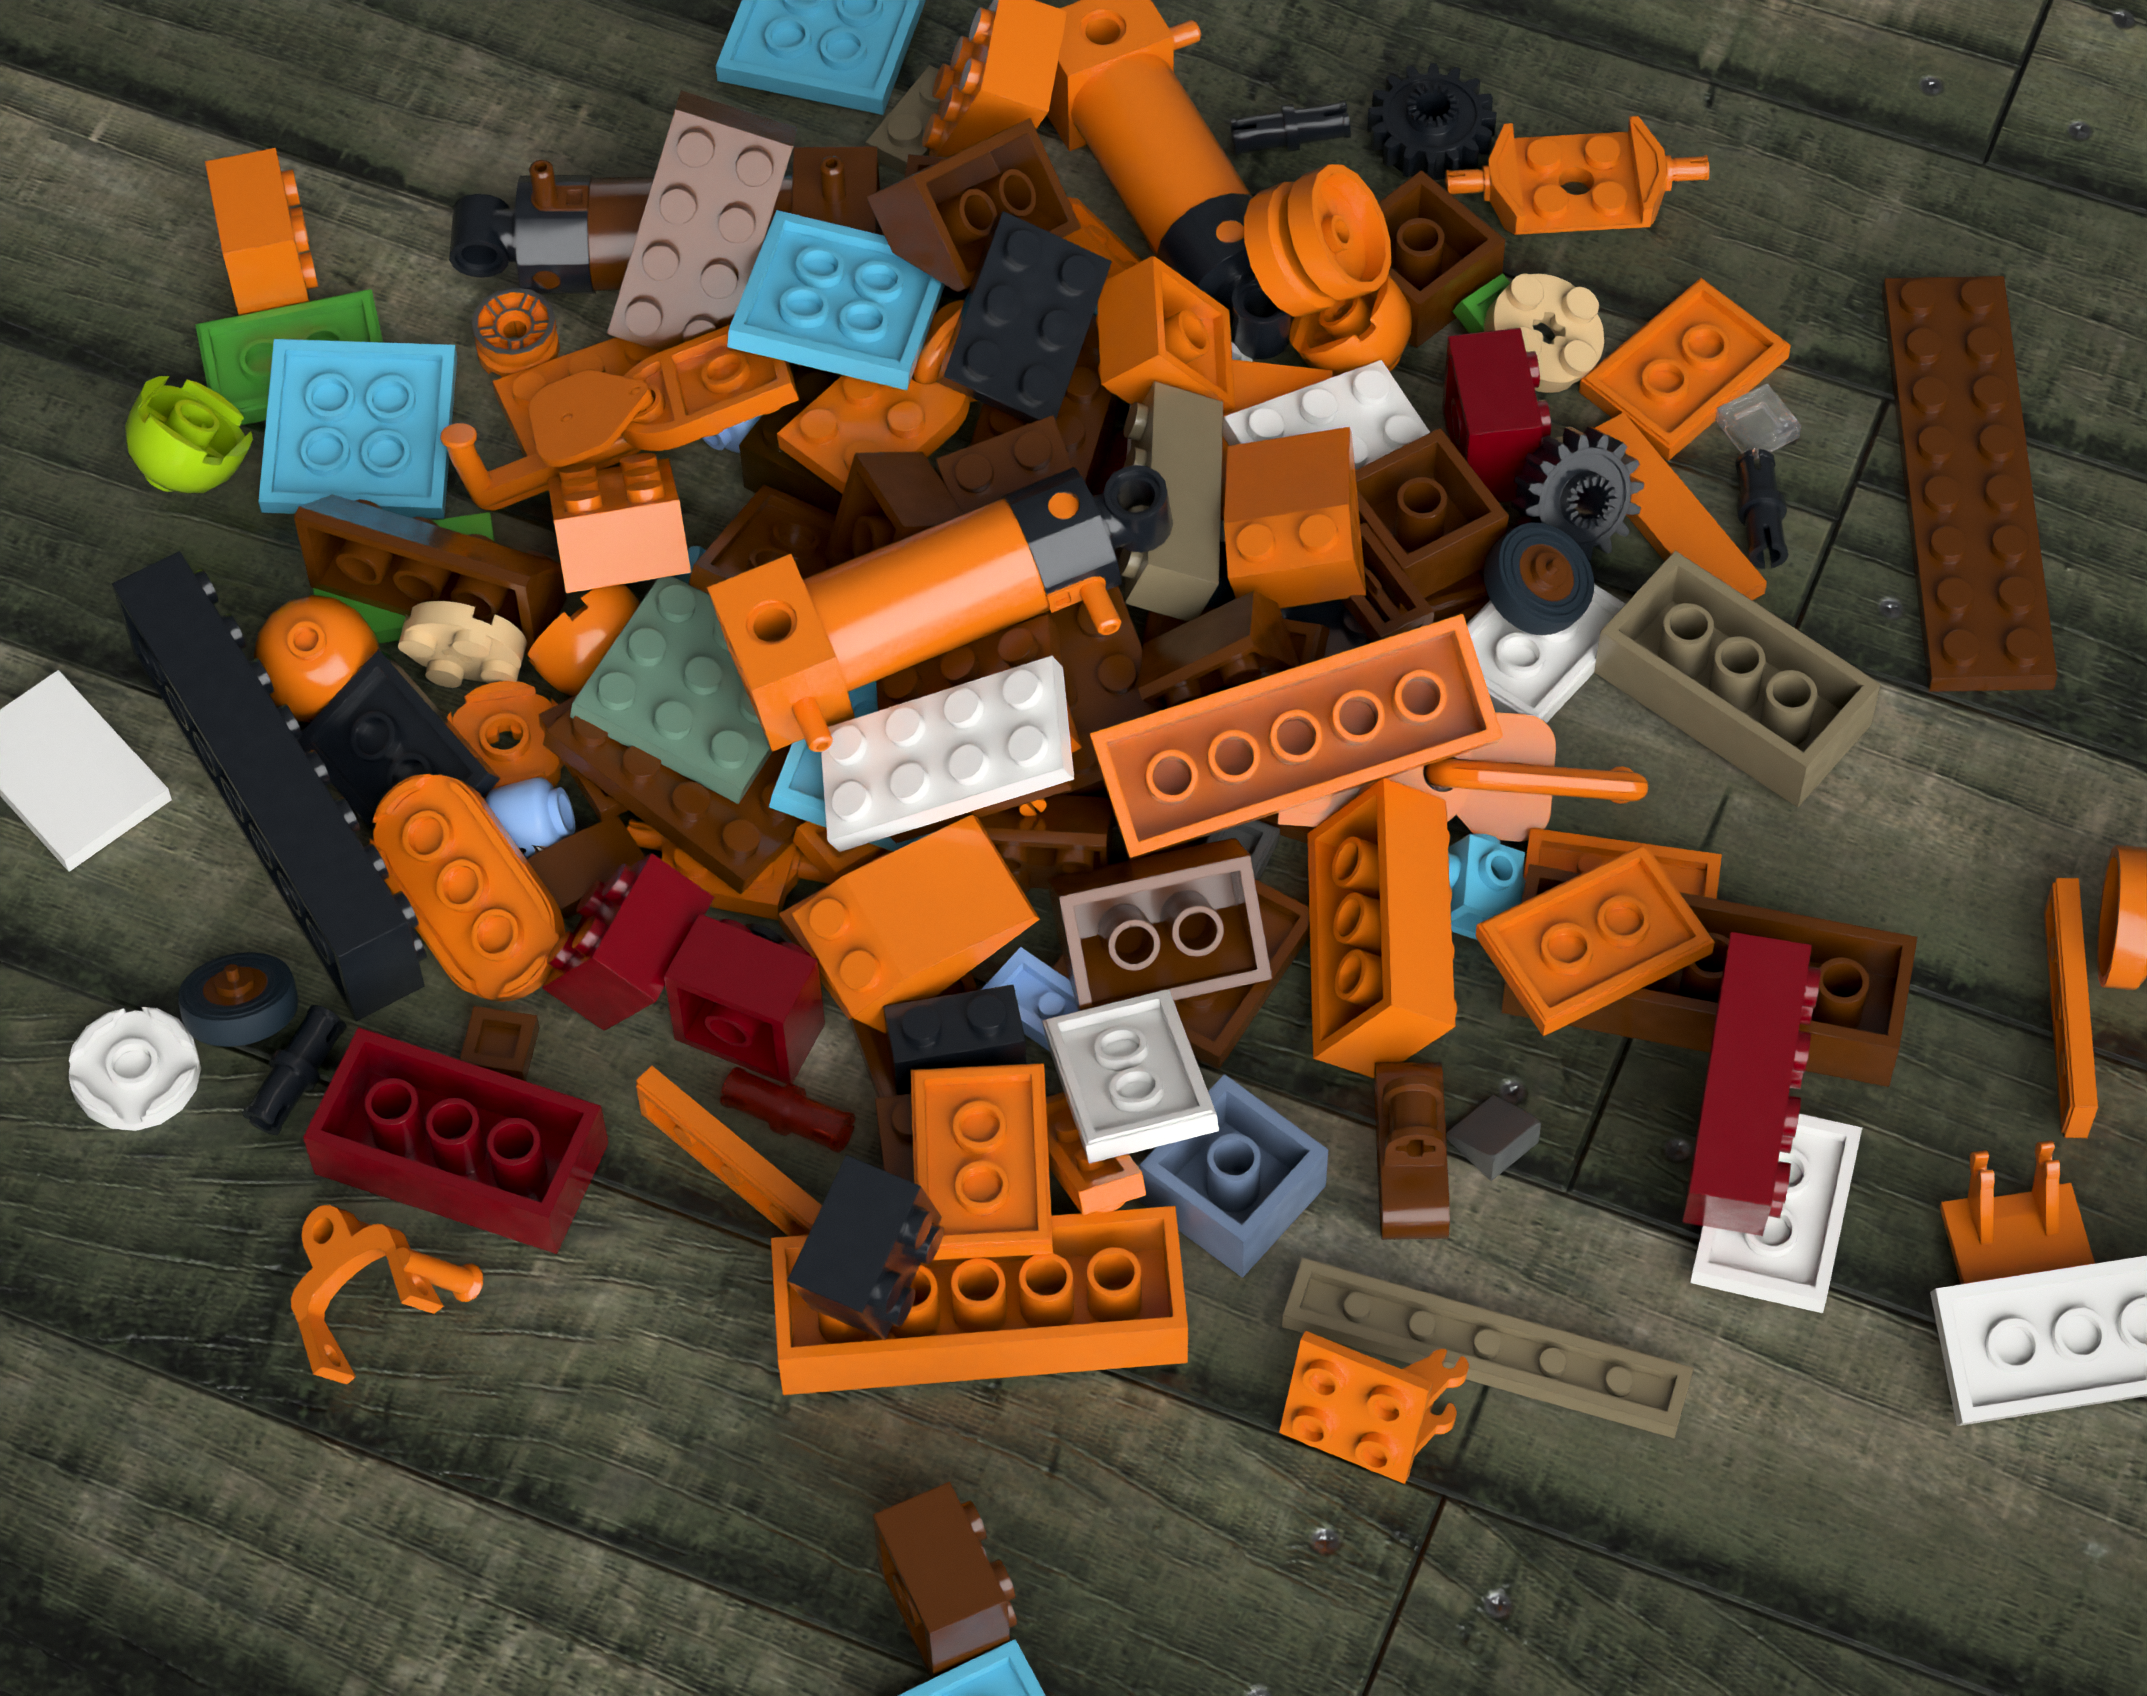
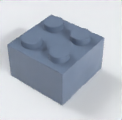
M1224 1074L1208 1091L1217 1114L1219 1131L1157 1146L1139 1165L1146 1190V1195L1139 1198L1140 1202L1147 1208L1176 1206L1178 1231L1243 1278L1326 1187L1328 1149Z

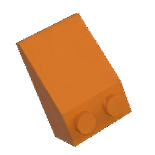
M1350 427L1228 446L1224 531L1228 580L1236 599L1254 590L1277 602L1279 608H1287L1346 599L1350 595H1366L1353 440Z
M973 814L843 875L792 913L852 1018L883 1033H886L884 1006L934 998L1040 920L978 817Z

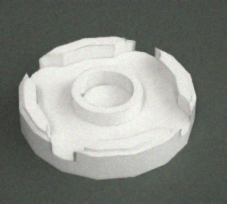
M141 1007L143 1011L127 1013L123 1008L108 1012L86 1026L72 1045L69 1057L70 1086L76 1102L89 1118L111 1129L137 1131L162 1124L180 1112L195 1093L201 1071L195 1041L178 1018L158 1008Z

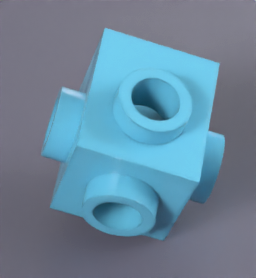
M1469 834L1448 847L1449 881L1452 889L1450 904L1452 932L1478 940L1475 936L1477 924L1521 903L1526 882L1523 877L1525 852L1502 845L1499 839L1487 834Z

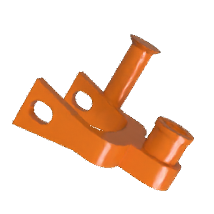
M321 1205L307 1216L302 1227L301 1238L303 1246L313 1268L300 1280L294 1289L291 1297V1308L301 1331L313 1375L347 1385L356 1378V1375L324 1319L325 1311L331 1299L357 1272L371 1262L386 1256L401 1303L435 1314L444 1307L432 1285L452 1291L455 1298L461 1302H469L480 1293L483 1286L482 1270L473 1263L459 1266L412 1250L405 1235L398 1229L384 1224L370 1225L358 1221L354 1214L332 1205Z

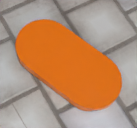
M431 774L414 775L399 782L383 797L377 806L372 820L373 823H376L373 831L374 840L369 838L370 844L372 843L376 847L388 870L389 878L384 881L392 895L399 891L405 894L419 922V926L415 927V929L447 975L462 990L487 1000L502 1002L520 999L533 993L544 984L553 967L547 964V958L555 944L565 934L562 913L556 900L487 802L472 786L455 778Z

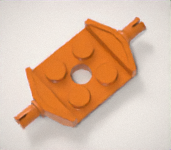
M1639 116L1629 118L1628 132L1514 138L1513 123L1504 124L1488 159V165L1482 166V170H1445V188L1450 194L1483 192L1484 201H1490L1504 229L1514 235L1651 227L1656 219L1665 191H1671L1672 181L1709 180L1707 155L1673 159L1671 155H1665L1664 148ZM1569 182H1580L1590 190L1584 194L1574 195L1567 193L1561 186Z

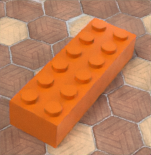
M1463 614L1090 733L1093 750L1129 860L1367 785L1382 778H1388L1482 748L1503 739Z
M1176 1206L1117 1210L1106 1213L1093 1212L1082 1215V1213L1051 1216L1053 1254L932 1260L928 1265L921 1262L910 1286L916 1291L912 1308L900 1327L892 1325L886 1340H882L812 1310L787 1280L808 1235L771 1238L777 1356L783 1395L1188 1363V1321Z

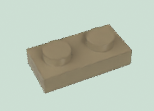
M931 65L926 68L865 142V146H877L878 162L904 175L908 154L929 156L930 152L929 148L922 146L923 136L933 113L937 114L940 99L932 96L939 69Z

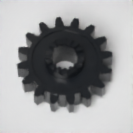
M1430 63L1428 74H1419L1412 65L1407 66L1405 80L1402 81L1390 74L1386 77L1385 91L1375 89L1373 92L1372 107L1368 109L1367 131L1371 132L1372 150H1382L1384 153L1383 164L1387 167L1393 165L1405 177H1413L1422 170L1433 180L1445 178V170L1475 169L1478 167L1479 154L1489 155L1492 136H1495L1497 113L1492 111L1493 97L1491 93L1479 94L1480 80L1478 78L1470 79L1465 83L1460 81L1461 69L1458 67H1454L1448 75L1439 74L1437 63Z
M1569 426L1565 427L1561 437L1552 438L1547 435L1543 438V445L1533 454L1528 453L1526 455V463L1520 475L1515 476L1514 482L1517 484L1516 499L1511 501V507L1519 511L1522 517L1516 524V527L1527 523H1543L1558 528L1580 546L1589 562L1591 561L1593 547L1606 554L1612 551V543L1609 537L1614 533L1627 537L1630 531L1623 522L1626 514H1639L1641 507L1631 502V494L1644 489V482L1630 475L1640 465L1639 461L1625 453L1627 449L1626 444L1590 426L1586 428L1584 433Z

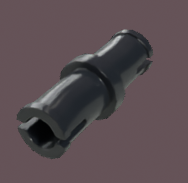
M1346 100L1294 109L1293 104L1281 105V112L1243 118H1230L1235 156L1241 155V153L1286 146L1288 152L1300 150V144L1341 137L1351 138L1349 114L1346 113Z
M1759 449L1760 468L1756 470L1753 450H1748L1740 454L1735 462L1741 491V498L1737 503V514L1739 521L1746 526L1749 561L1754 567L1765 569L1763 550L1768 548L1771 568L1782 565L1789 555L1782 520L1787 513L1784 496L1777 489L1774 455L1767 450Z
M311 1005L307 1011L308 1014L286 1048L275 1051L269 1061L272 1070L250 1104L242 1112L244 1118L250 1119L249 1122L265 1133L271 1135H278L280 1133L282 1125L303 1092L314 1089L320 1080L319 1067L339 1036L347 1028L345 1022L339 1021V1016L322 1006Z

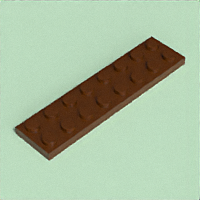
M2004 276L1885 278L1882 299L1929 692L2054 690L2058 675Z

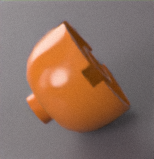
M1388 274L1387 280L1374 292L1352 300H1339L1331 308L1309 316L1294 317L1291 323L1289 340L1308 366L1315 369L1333 370L1332 377L1379 360L1383 361L1390 372L1400 361L1411 335V308L1397 283Z
M625 584L595 588L581 597V600L586 604L585 606L577 610L570 617L564 611L547 627L528 652L530 663L558 691L572 697L580 693L641 604L639 599Z
M310 595L290 600L270 614L258 632L254 659L258 658L269 675L274 687V692L269 695L276 707L286 703L297 721L310 722L380 648L374 631L357 610L336 598Z

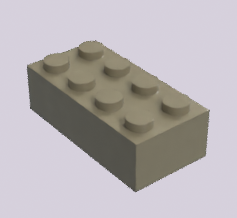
M1674 551L1600 631L1594 672L1796 807H1799L1872 725L1881 686L1880 683L1677 551Z

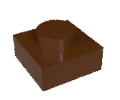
M473 1006L459 1060L526 1081L540 1029L537 1015Z

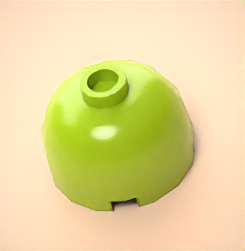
M158 376L146 381L129 413L125 425V435L128 453L147 481L162 491H175L178 493H205L228 481L240 466L253 441L251 431L245 436L239 427L244 419L240 411L222 395L198 382L186 379L183 387L179 388L165 385L169 376Z

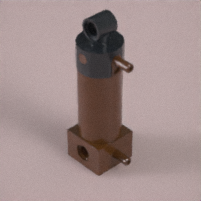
M877 146L794 147L793 175H784L767 232L776 210L883 235V231L867 200V196L880 190ZM537 160L530 165V175L519 177L516 191V206L514 209H510L509 205L502 199L487 194L467 195L454 204L449 260L452 266L460 273L471 277H491L502 273L507 268L508 262H516L520 288L530 289L539 294H596V291H615L621 288L654 177L594 178L592 175H554L553 165L549 161Z

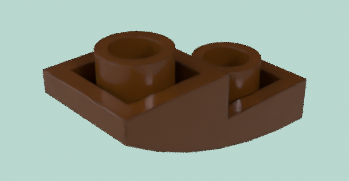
M616 816L570 835L529 857L527 860L556 900L563 919L579 914L576 911L577 906L583 895L595 881L600 880L605 883L619 866L625 863L630 867L645 858L619 816Z

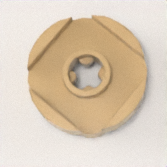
M1520 274L1494 300L1486 313L1484 332L1521 328L1526 352L1535 351L1537 354L1540 371V385L1538 388H1534L1537 392L1557 393L1570 388L1573 383L1580 381L1594 368L1600 360L1604 348V331L1601 319L1597 314L1599 302L1596 296L1589 289L1575 287L1559 277L1547 274ZM1539 323L1547 325L1553 331L1555 338L1550 344L1543 342L1542 333L1533 330V325H1538Z
M430 601L419 603L412 607L410 618L406 615L398 648L415 662L427 667L425 676L429 681L440 686L455 688L461 686L463 679L486 682L488 684L498 681L517 682L527 640L514 624L494 614L492 625L484 621L472 618L475 610L473 606L457 602Z

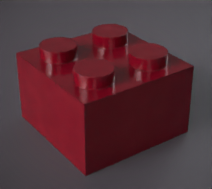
M1521 328L1448 336L1442 402L1447 435L1498 502L1516 499L1517 484L1514 482L1515 476L1520 475L1526 463V455L1528 453L1533 454L1543 445V437L1551 435V418L1548 403L1546 400L1537 401L1534 389L1540 385L1537 354L1535 351L1526 352Z
M653 853L630 867L625 863L622 864L607 882L595 881L583 895L576 909L582 915V918L574 932L567 931L551 950L547 958V964L553 968L542 989L603 1031L611 1028L657 1001L665 987L664 975L699 913L705 915L715 897Z
M699 913L664 975L674 1039L676 1041L792 1086L825 1025L818 959L813 958L805 949L790 942L777 944L756 936L746 926L731 919L718 921Z

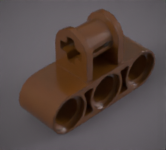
M1375 1063L1374 1102L1381 1240L1448 1239L1450 1206L1442 1063Z

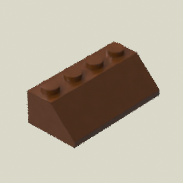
M333 494L299 506L294 515L310 587L400 615H407L408 617L411 615L412 607L423 602L448 601L475 607L472 617L474 619L492 625L494 614L514 624L527 640L525 649L527 654L537 638L558 617L567 599L561 563L554 562L548 556L536 551L521 552L498 545L488 537L480 534L465 535L439 527L436 523L424 517L416 516L409 518L383 510L377 504L368 500L358 499L353 501Z

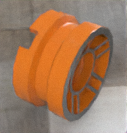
M513 287L498 290L484 298L475 309L471 322L479 363L488 375L494 372L502 378L558 358L560 344L556 330V320L552 305L543 295L524 288Z

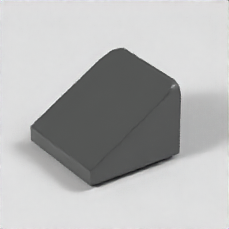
M1492 1095L1446 1133V1139L1492 1181L1539 1143L1541 1122L1529 1112Z

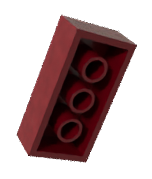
M1735 932L1730 934L1720 985L1683 1223L1763 1236L1768 1217H1781L1783 1203L1785 1204L1791 1163L1779 1161L1780 1152L1788 1154L1791 1152L1801 1106V1098L1789 1096L1790 1088H1801L1811 1041V1033L1799 1031V1025L1810 1026L1813 1008L1816 1006L1821 968L1809 967L1812 945Z
M360 1027L357 1028L303 1136L310 1162L316 1175L555 1254L558 1253L609 1143L600 1105Z

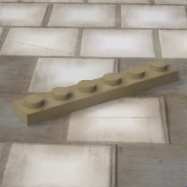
M1306 1258L1301 1259L1282 1320L1283 1328L1301 1333L1308 1331L1336 1343L1410 1364L1430 1356L1432 1352L1438 1349H1446L1447 1354L1443 1364L1445 1368H1454L1461 1356L1467 1359L1469 1369L1466 1380L1674 1439L1694 1370L1690 1366Z

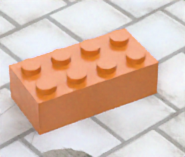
M1382 778L1307 834L1313 1059L1374 1078L1375 1063L1404 1062L1455 1028L1457 1003L1454 999L1453 958L1455 949L1452 942L1450 904L1452 889L1449 881L1448 858L1450 835L1447 830L1446 800L1386 778Z

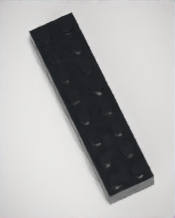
M179 551L112 583L133 653L355 1021L425 987L419 962L426 959L427 955L419 936L414 930L415 927L419 926V922L410 902L402 891L392 895L384 881L389 878V873L378 850L372 843L365 847L360 843L355 834L360 831V827L350 805L343 796L335 800L326 787L331 784V780L321 758L314 749L307 753L304 752L298 742V739L303 737L302 732L288 705L285 703L276 707L269 695L274 692V687L268 673L258 658L248 661L241 650L246 647V642L233 616L230 613L222 617L214 606V604L219 602L218 596L206 572L202 568L193 572Z

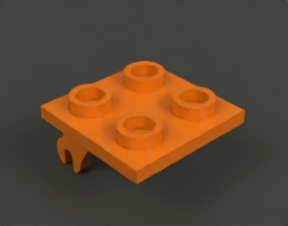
M2052 1140L2036 1143V1169L2032 1191L1994 1197L1993 1169L1987 1170L1988 1151L1971 1152V1177L1968 1198L1944 1201L1940 1205L1941 1215L1961 1284L2095 1264L2072 1183L2059 1184L2060 1162L2059 1160H2052L2055 1148Z
M1305 1331L1300 1340L1279 1433L1405 1484L1410 1475L1415 1455L1435 1434H1445L1453 1428L1457 1411L1452 1403L1447 1404L1441 1415H1434L1431 1413L1434 1401L1446 1388H1455L1465 1382L1469 1363L1464 1356H1461L1454 1368H1445L1443 1364L1447 1350L1438 1349L1432 1352L1430 1356L1400 1369Z

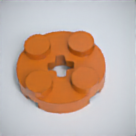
M498 681L485 684L464 696L465 704L457 709L453 717L451 711L448 714L447 719L499 776L500 780L492 789L536 777L545 778L553 787L558 784L561 779V768L564 763L560 757L543 745L545 733L540 727L539 714L558 704L552 698L550 702L546 697L536 694L534 686L518 681ZM510 731L514 740H521L513 748L505 750L490 745L498 742L500 738L499 733Z

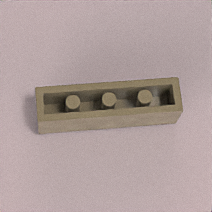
M1154 381L1142 404L1134 402L1128 412L1124 427V437L1131 439V450L1127 455L1124 467L1132 465L1148 466L1159 472L1166 482L1171 508L1172 531L1165 543L1154 550L1140 553L1123 548L1118 566L1121 576H1125V604L1189 622L1200 616L1219 585L1223 402ZM1135 506L1129 509L1128 512H1141L1149 508V506Z

